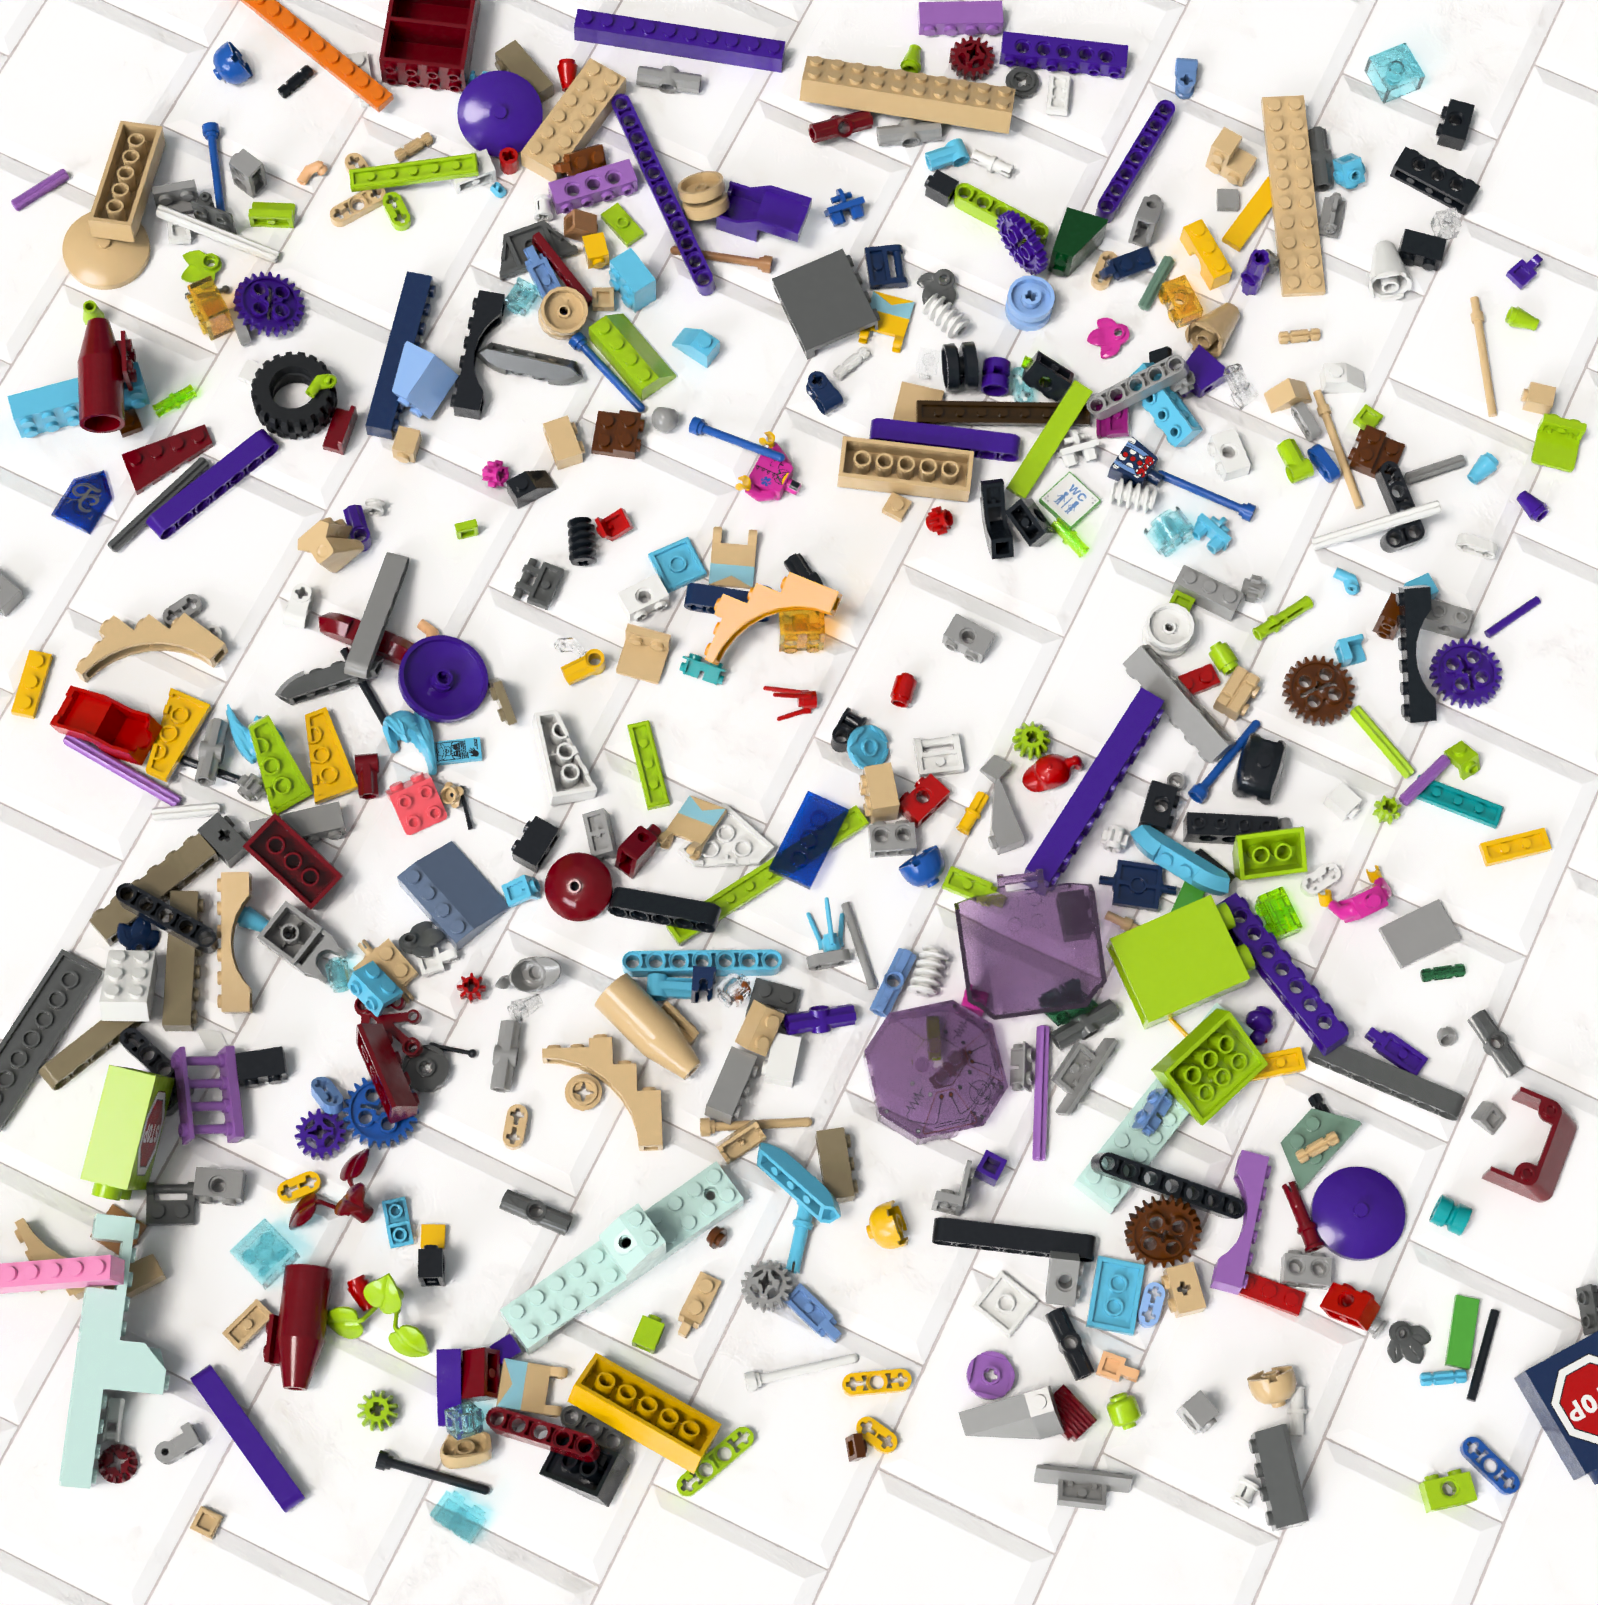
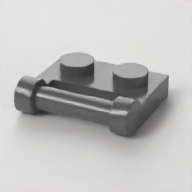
M756 978L745 1017L753 1000L779 1010L787 1011V1014L795 1013L801 990ZM783 1018V1020H782V1022H781V1025H783V1028H785V1027H784V1018Z
M147 1182L146 1225H195L196 1199L193 1196L194 1182H188L187 1184H155V1182ZM187 1193V1200H155V1194Z

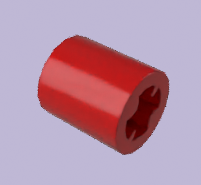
M511 147L502 149L499 153L500 169L504 174L512 175L519 169L518 153Z

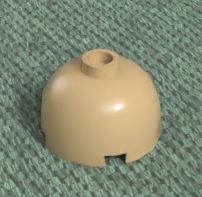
M1292 1366L1271 1368L1272 1371L1264 1373L1263 1370L1249 1376L1247 1381L1252 1396L1262 1404H1271L1272 1408L1286 1405L1285 1400L1292 1397L1297 1384Z

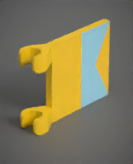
M873 291L871 303L869 304L872 309L876 308L879 314L878 330L875 331L874 327L871 326L860 331L858 342L867 344L870 331L895 337L892 351L900 353L915 302Z

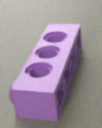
M626 159L574 176L548 182V190L558 215L570 213L573 209L581 207L587 208L601 201L608 202L618 196L631 195L638 191V180L630 159ZM617 181L618 183L612 184L610 182ZM591 187H597L598 189H596V190H591L590 188H591ZM571 193H576L577 195H576V196H571V195H569V194H571Z

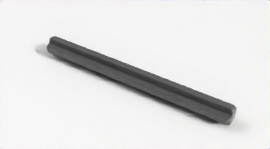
M200 457L108 542L107 546L115 553L118 552L147 525L146 521L152 513L192 483L209 467L208 461Z

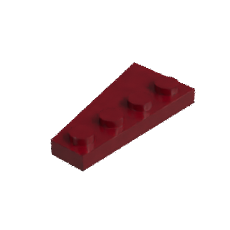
M204 424L121 455L135 491L139 495L149 485H154L161 481L160 478L166 474L178 470L179 466L183 463L192 461L212 448L213 443Z

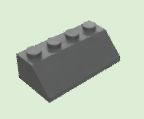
M1287 1423L1254 1432L1248 1443L1251 1454H1255L1256 1458L1254 1471L1256 1477L1261 1480L1262 1487L1259 1488L1262 1502H1266L1267 1511L1265 1512L1267 1526H1271L1272 1532L1300 1527L1308 1522L1309 1518Z

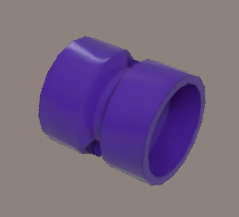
M989 357L983 361V377L981 381V392L983 394L1000 397L1009 393L1010 379L1008 377L1010 376L1011 368L1009 360L1002 357Z

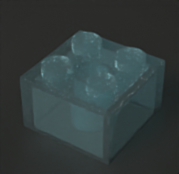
M1406 42L1370 56L1364 69L1383 104L1419 90L1425 78V74Z
M266 1218L229 1251L232 1257L264 1290L284 1273L286 1265L294 1264L300 1258L298 1251Z

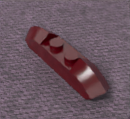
M334 612L318 617L321 633L352 646L361 622L360 620ZM385 630L376 655L400 665L405 653L414 643Z

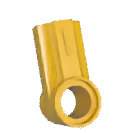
M591 649L585 656L560 668L566 682L570 686L591 675L603 673L606 663L602 651ZM592 659L601 660L598 665L590 664Z

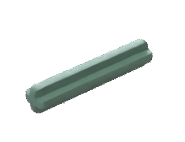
M1165 255L1162 258L1138 303L1141 310L1148 311L1175 263L1173 257Z

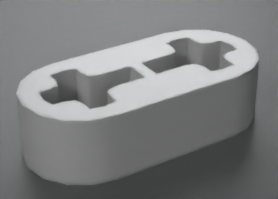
M235 307L229 308L228 312L241 346L252 343L246 325H243L244 319L237 318L239 312L234 311Z
M1299 402L1291 406V414L1306 439L1313 441L1321 436L1320 427L1305 403Z
M188 594L166 608L163 612L165 625L171 628V624L174 621L170 620L169 616L171 614L180 617L183 613H186L192 619L199 615L203 609L200 597L195 594ZM188 603H195L196 608L189 607Z
M849 949L817 953L806 958L808 968L811 971L839 967L851 963Z

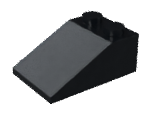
M570 1437L562 1439L560 1446L568 1444ZM587 1444L586 1446H584L582 1452L586 1453L590 1451L592 1448V1444ZM600 1446V1456L593 1462L581 1461L550 1451L539 1474L591 1501L609 1507L631 1463L620 1453Z

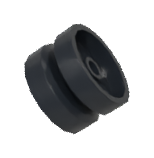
M974 341L962 342L959 352L954 343L943 344L941 348V364L946 392L958 391L961 381L965 390L978 389L979 365Z

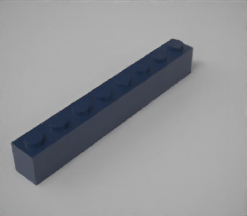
M409 271L406 273L365 424L367 435L393 440L394 433H397L400 425L398 418L400 413H404L405 406L397 401L399 397L392 392L406 341L421 347L419 340L420 336L425 335V317H429L431 312L430 299L434 298L436 294V285L433 284L432 276Z

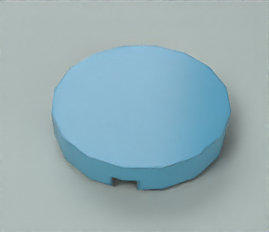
M862 725L851 732L847 741V752L855 766L864 770L865 766L883 764L886 761L889 748H887L886 742L888 740L884 732L874 725Z

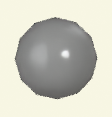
M657 407L653 411L651 420L655 429L666 433L676 428L679 417L675 409Z

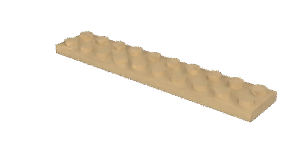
M1304 95L1262 97L1261 108L1277 257L1279 259L1282 297L1321 296L1326 291Z

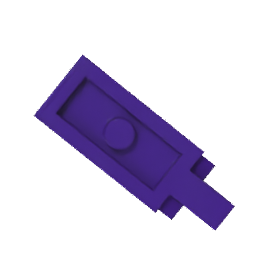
M1371 1027L1364 1036V1038L1374 1044L1372 1048L1378 1054L1398 1068L1414 1075H1418L1428 1060L1426 1056L1392 1032L1383 1031L1380 1033Z

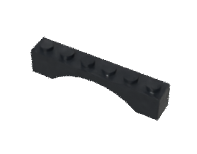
M479 290L478 297L473 299L472 310H474V315L469 317L468 330H470L469 336H465L463 348L466 349L465 356L461 355L459 368L462 369L455 381L456 395L452 394L450 407L454 409V416L476 420L481 419L485 400L483 389L478 383L475 374L476 353L479 352L485 338L502 323L506 305L505 294Z
M1427 585L1398 587L1399 593H1396V604L1399 606L1400 615H1397V627L1401 633V637L1398 638V649L1402 654V660H1399V671L1403 676V682H1400V693L1404 697V704L1401 705V715L1409 723L1437 721L1436 698L1424 684L1418 670L1416 658L1419 631L1425 618L1432 610L1431 587Z

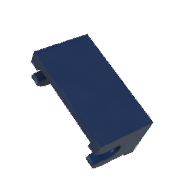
M693 966L691 1003H698L700 991L708 993L707 1001L710 1002L713 996V984H716V967Z

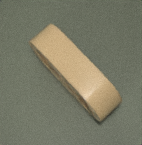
M1105 251L1100 255L1091 278V285L1094 289L1102 291L1109 287L1113 276L1104 279L1100 283L1098 282L1100 278L1099 271L1103 270L1107 259L1111 260L1118 257L1114 252Z
M520 1104L512 1105L506 1115L503 1143L510 1150L519 1149L525 1139L528 1112ZM519 1110L524 1117L519 1118L518 1125H515L514 1117L511 1114H516V1111ZM513 1129L517 1130V1138H520V1140H515L514 1144H511L510 1139H507V1137H511Z

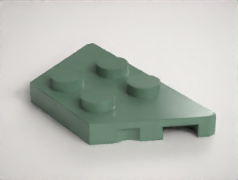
M1311 1108L1280 1142L1298 1188L1301 1191L1362 1125L1360 1121ZM1332 1131L1339 1137L1340 1142L1333 1147L1329 1146V1149L1313 1158L1312 1156L1309 1157V1160L1305 1163H1300L1295 1155L1298 1150L1306 1149L1307 1145L1321 1137L1325 1138Z

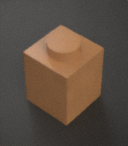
M573 209L564 217V237L582 242V236L598 232L597 215Z

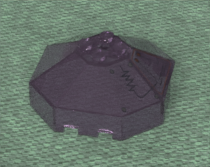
M954 1000L889 1013L868 1044L863 1055L870 1091L876 1108L877 1120L917 1146L927 1144L929 1141L955 1138L959 1131L984 1126L1008 1088L993 1024ZM939 1056L942 1057V1063L945 1065L943 1067L938 1066V1068L933 1067L934 1062L932 1059H938Z

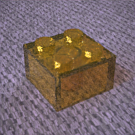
M211 275L187 286L189 294L186 295L189 308L193 317H197L198 325L203 335L207 334L210 341L235 331L230 311Z
M794 610L778 614L779 652L793 654L797 651L816 653L824 649V613Z

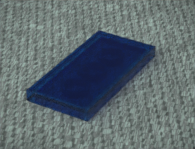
M807 791L769 867V871L810 890L849 813V809Z

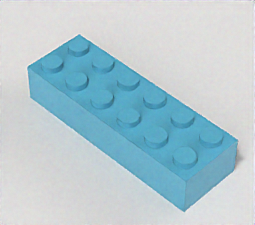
M138 361L133 363V369H136L137 382H133V391H129L126 382H124L125 410L140 409L151 404ZM78 377L7 396L13 420L21 438H32L39 433L55 432L62 427L79 425Z

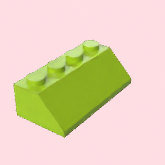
M623 313L605 315L588 327L589 340L641 401L676 378V374Z

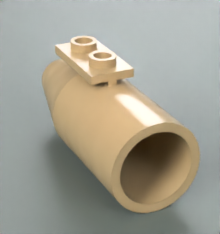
M628 973L623 974L611 983L597 999L595 1007L647 1058L684 1080L689 1078L701 1065L700 1060L691 1047L699 1035L696 1027L691 1022H688L680 1014V1011L668 1001L661 1007Z

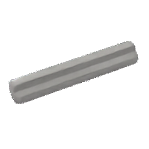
M1460 454L1406 472L1404 480L1407 485H1411L1465 466L1466 460Z

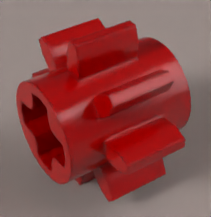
M941 506L932 508V512H929L926 517L927 528L932 532H937L938 535L948 533L947 530L951 529L953 524L951 512L947 509L942 510Z
M473 973L467 978L461 976L462 985H457V990L463 991L460 994V999L462 1000L466 997L469 999L470 1004H472L473 999L478 998L482 1000L480 993L481 991H486V986L480 985L483 978L479 977L477 979L473 976ZM470 985H474L475 987L473 988L472 992L468 991Z

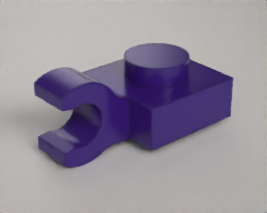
M1538 254L1527 263L1521 259L1507 272L1506 277L1522 290L1536 277L1537 272L1535 270L1541 265L1540 262L1543 259Z

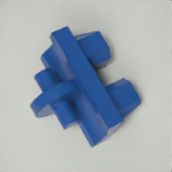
M841 188L836 189V196L831 197L830 200L832 204L837 202L839 204L828 207L824 211L825 217L830 218L834 227L846 222L843 212L847 210L850 211L852 220L862 218L864 216L862 205L865 203L863 196L846 201V199L852 198L851 192L844 193Z

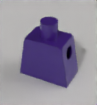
M1200 344L1186 361L1189 370L1195 376L1194 389L1180 396L1185 398L1192 392L1196 397L1201 398L1227 380L1229 370Z

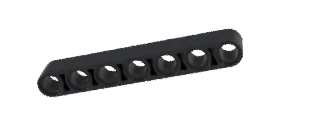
M1109 1152L1097 1153L1091 1159V1168L1097 1174L1159 1196L1163 1194L1167 1199L1170 1195H1173L1175 1201L1181 1197L1184 1204L1189 1202L1191 1207L1224 1219H1238L1245 1213V1203L1240 1198ZM1104 1157L1108 1161V1166L1106 1169L1102 1167V1160ZM1125 1165H1127V1167L1129 1168V1174L1127 1177L1123 1174V1168ZM1146 1173L1150 1175V1182L1148 1184L1144 1180ZM1168 1180L1171 1183V1189L1169 1192L1166 1190L1165 1184ZM1188 1188L1192 1190V1197L1190 1199L1186 1194ZM1210 1195L1213 1198V1204L1211 1207L1207 1202L1208 1197ZM1230 1203H1232L1234 1206V1211L1232 1214L1229 1212L1228 1209Z
M938 1217L934 1218L932 1243L943 1246L1050 1258V1251L1079 1254L1080 1262H1093L1096 1237L1088 1234Z

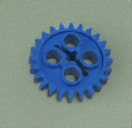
M363 1077V1085L360 1086L354 1083L355 1092L348 1090V1095L351 1099H344V1104L349 1106L342 1109V1112L348 1115L343 1118L344 1123H350L346 1127L347 1131L355 1130L352 1138L356 1139L360 1136V1145L368 1141L370 1149L374 1143H377L379 1150H381L383 1143H386L389 1149L391 1148L392 1141L400 1145L399 1138L402 1137L407 1140L406 1131L414 1132V1128L410 1124L418 1123V1119L412 1116L396 1122L391 1130L383 1129V1124L389 1120L385 1112H382L381 1115L377 1114L376 1110H380L383 1107L379 1098L374 1102L367 1100L370 1093L377 1092L372 1080L368 1082ZM361 1105H367L372 1109L361 1108ZM363 1115L372 1116L371 1122L367 1124L361 1123L360 1119Z

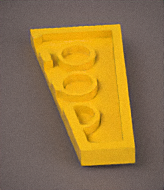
M171 687L167 705L165 704L163 710L162 729L153 744L146 767L147 774L165 782H168L211 711L210 704Z

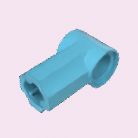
M956 138L949 141L945 147L926 152L925 160L928 169L934 171L950 165L954 167L965 165L970 160V156L963 140Z
M651 973L647 975L646 992L655 1001H664L667 998L691 999L692 978L668 977L661 973Z

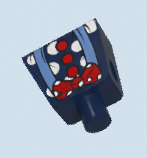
M1131 436L1111 465L1107 477L1115 481L1123 478L1125 485L1131 480L1133 488L1137 483H1140L1142 488L1146 481L1157 487L1164 475L1154 470L1158 461L1157 456Z

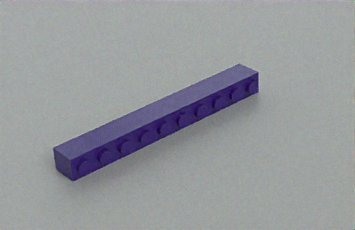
M577 9L574 23V40L782 73L786 41Z

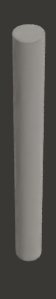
M845 902L841 904L868 989H876L877 984L850 902Z

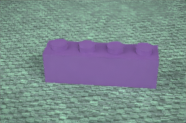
M1002 1L918 3L919 35L954 36L966 34L973 36L976 34H1002L1004 23Z

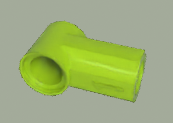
M1286 439L1277 445L1276 449L1286 466V475L1292 484L1314 475V469L1310 460L1303 457L1294 439Z

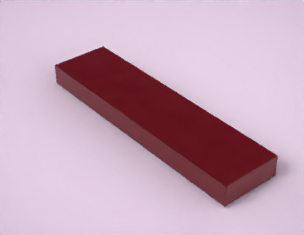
M538 231L534 234L532 244L540 254L542 253L547 258L550 266L567 287L576 289L581 293L588 307L592 305V297Z

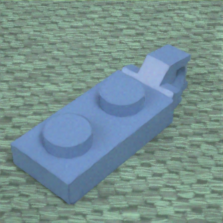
M533 245L523 250L528 259L524 263L543 300L550 290L561 287L547 258L542 253L538 255Z
M801 1283L793 1289V1293L788 1294L789 1301L783 1300L820 1337L823 1338L827 1335L834 1343L841 1337L842 1333L834 1327L837 1323L834 1316Z

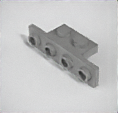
M1104 1038L1094 1054L1080 1042H1075L1051 1078L1056 1085L1067 1093L1055 1111L1058 1115L1069 1116L1077 1109V1103L1089 1091L1093 1079L1101 1073L1102 1065L1114 1053V1047L1118 1043L1115 1038Z
M1037 1464L1034 1473V1482L1057 1485V1505L1105 1511L1107 1491L1129 1493L1133 1481L1132 1475H1125L1123 1473L1083 1470L1074 1467L1066 1468L1050 1464Z

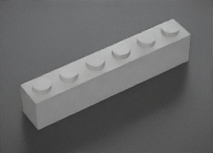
M1148 644L1139 646L1122 663L1126 668V673L1132 679H1136L1139 682L1140 688L1142 687L1164 700L1162 709L1169 716L1170 723L1183 732L1184 739L1198 749L1199 756L1205 762H1217L1236 744Z

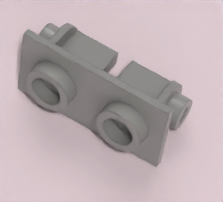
M1335 192L1330 198H1324L1319 222V235L1338 239L1346 202L1342 200L1340 193Z
M1023 1041V1047L1022 1044H1013V1048H1011L1010 1065L1019 1066V1069H1010V1086H1012L1013 1091H1021V1087H1023L1028 1092H1031V1085L1034 1084L1035 1078L1032 1071V1062L1035 1061V1051L1026 1041Z

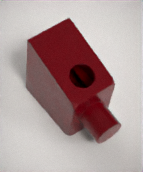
M651 824L647 829L643 826H638L618 847L615 867L633 879L656 851L658 836L662 833L660 828L655 824Z

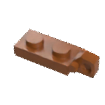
M596 144L564 154V161L554 164L553 168L554 173L566 172L567 176H574L606 166L603 144Z

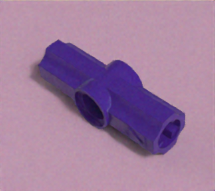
M1255 249L1251 253L1247 267L1241 273V292L1246 296H1255L1259 292L1263 278L1269 272V253L1264 249Z
M852 1004L833 1007L825 1005L813 1006L808 1011L785 1014L784 1027L788 1035L805 1032L826 1033L831 1031V1028L855 1025L857 1020L856 1012Z

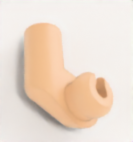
M322 161L313 162L304 167L296 180L305 186L313 174L317 172L318 175L322 176L327 172L328 168Z
M424 619L417 625V628L425 633L426 637L440 635L438 629Z

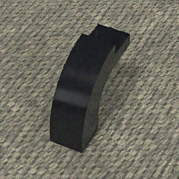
M1002 478L980 481L982 523L992 560L1014 557L1013 536L1010 532L1005 513L1004 481Z

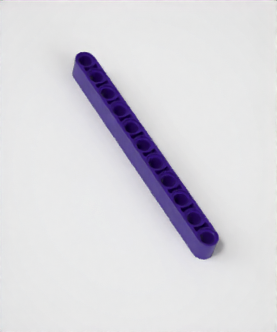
M618 94L612 99V107L620 127L698 293L702 296L711 295L715 291L716 285L709 266L630 98L625 94ZM643 140L641 143L635 144L636 141ZM647 157L651 158L648 161H643ZM653 175H659L655 179L651 178ZM667 192L665 196H659L661 193ZM676 210L674 213L668 214V211ZM679 227L684 228L682 231H676ZM692 245L690 249H684L685 246ZM694 263H701L698 267H692ZM702 281H709L706 285L700 284Z

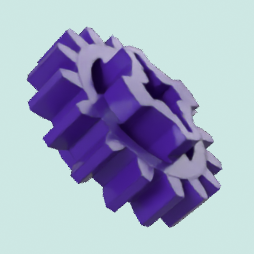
M318 1108L315 1115L308 1111L309 1118H300L303 1124L296 1125L295 1128L300 1133L295 1134L294 1137L296 1140H301L297 1143L299 1149L304 1148L303 1155L306 1156L311 1153L312 1160H315L317 1155H319L321 1160L324 1161L327 1154L331 1158L334 1157V1150L341 1152L339 1144L346 1143L345 1139L341 1136L347 1135L346 1129H340L345 1124L343 1120L337 1122L338 1114H334L331 1117V1114H322L320 1108ZM324 1120L332 1123L335 1126V1128H333V1126L328 1127L324 1123ZM313 1122H315V1124L310 1129H307ZM322 1130L324 1134L321 1139H318L317 1135ZM331 1140H334V1142H333L330 1146L327 1147V1145L329 1144V1142H330ZM306 1141L316 1144L317 1149L309 1146Z

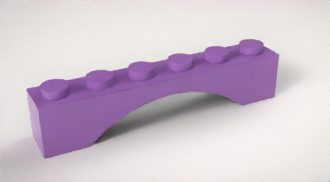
M1241 1150L1237 1158L1233 1179L1239 1189L1241 1199L1245 1203L1246 1210L1243 1215L1242 1229L1237 1242L1217 1260L1214 1266L1210 1288L1238 1295L1242 1288H1246L1249 1276L1245 1274L1246 1266L1250 1267L1253 1258L1250 1247L1251 1244H1255L1258 1231L1254 1230L1255 1223H1259L1262 1215V1209L1259 1208L1260 1200L1264 1201L1267 1187L1263 1186L1264 1180L1269 1178L1271 1166L1268 1165V1156Z

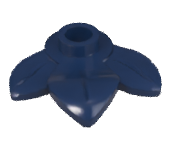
M138 917L132 927L119 923L117 937L119 943L126 947V950H136V947L139 945L141 950L149 951L158 945L160 931L151 930V923Z

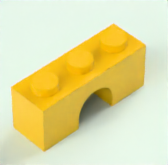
M1200 219L1184 226L1180 241L1189 256L1196 254L1201 265L1200 275L1209 290L1211 291L1229 283L1233 270L1204 221Z

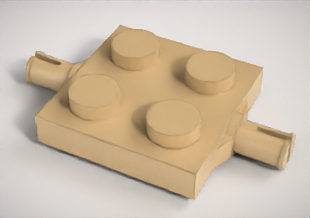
M388 938L379 947L374 949L365 939L362 940V943L366 948L359 942L357 946L365 953V957L353 967L354 971L374 961L404 992L402 997L406 1003L409 1004L410 1000L405 995L413 1001L415 997L407 990V986L419 974Z

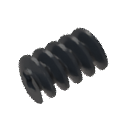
M575 517L567 522V527L569 528V560L575 566H588L597 563V558L592 557L597 554L596 550L593 549L596 546V542L593 541L596 538V534L592 532L595 530V525L589 524L592 521L589 517Z

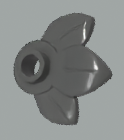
M940 269L936 273L927 272L920 276L917 285L924 288L922 293L923 305L936 293H938V299L942 296L946 297L944 305L948 302L954 303L956 298V291L953 287L955 277L950 270ZM942 276H947L948 280L947 282L943 283L940 281V278Z
M420 922L414 925L409 933H405L400 937L399 947L405 953L414 954L418 958L432 957L433 951L431 947L442 941L445 935L440 930L432 928V922Z
M1397 1321L1389 1329L1391 1340L1387 1346V1353L1393 1363L1399 1362L1404 1357L1411 1363L1421 1364L1424 1356L1422 1345L1429 1343L1431 1337L1421 1326H1410L1404 1321ZM1401 1329L1404 1330V1336L1402 1338L1399 1336V1331Z

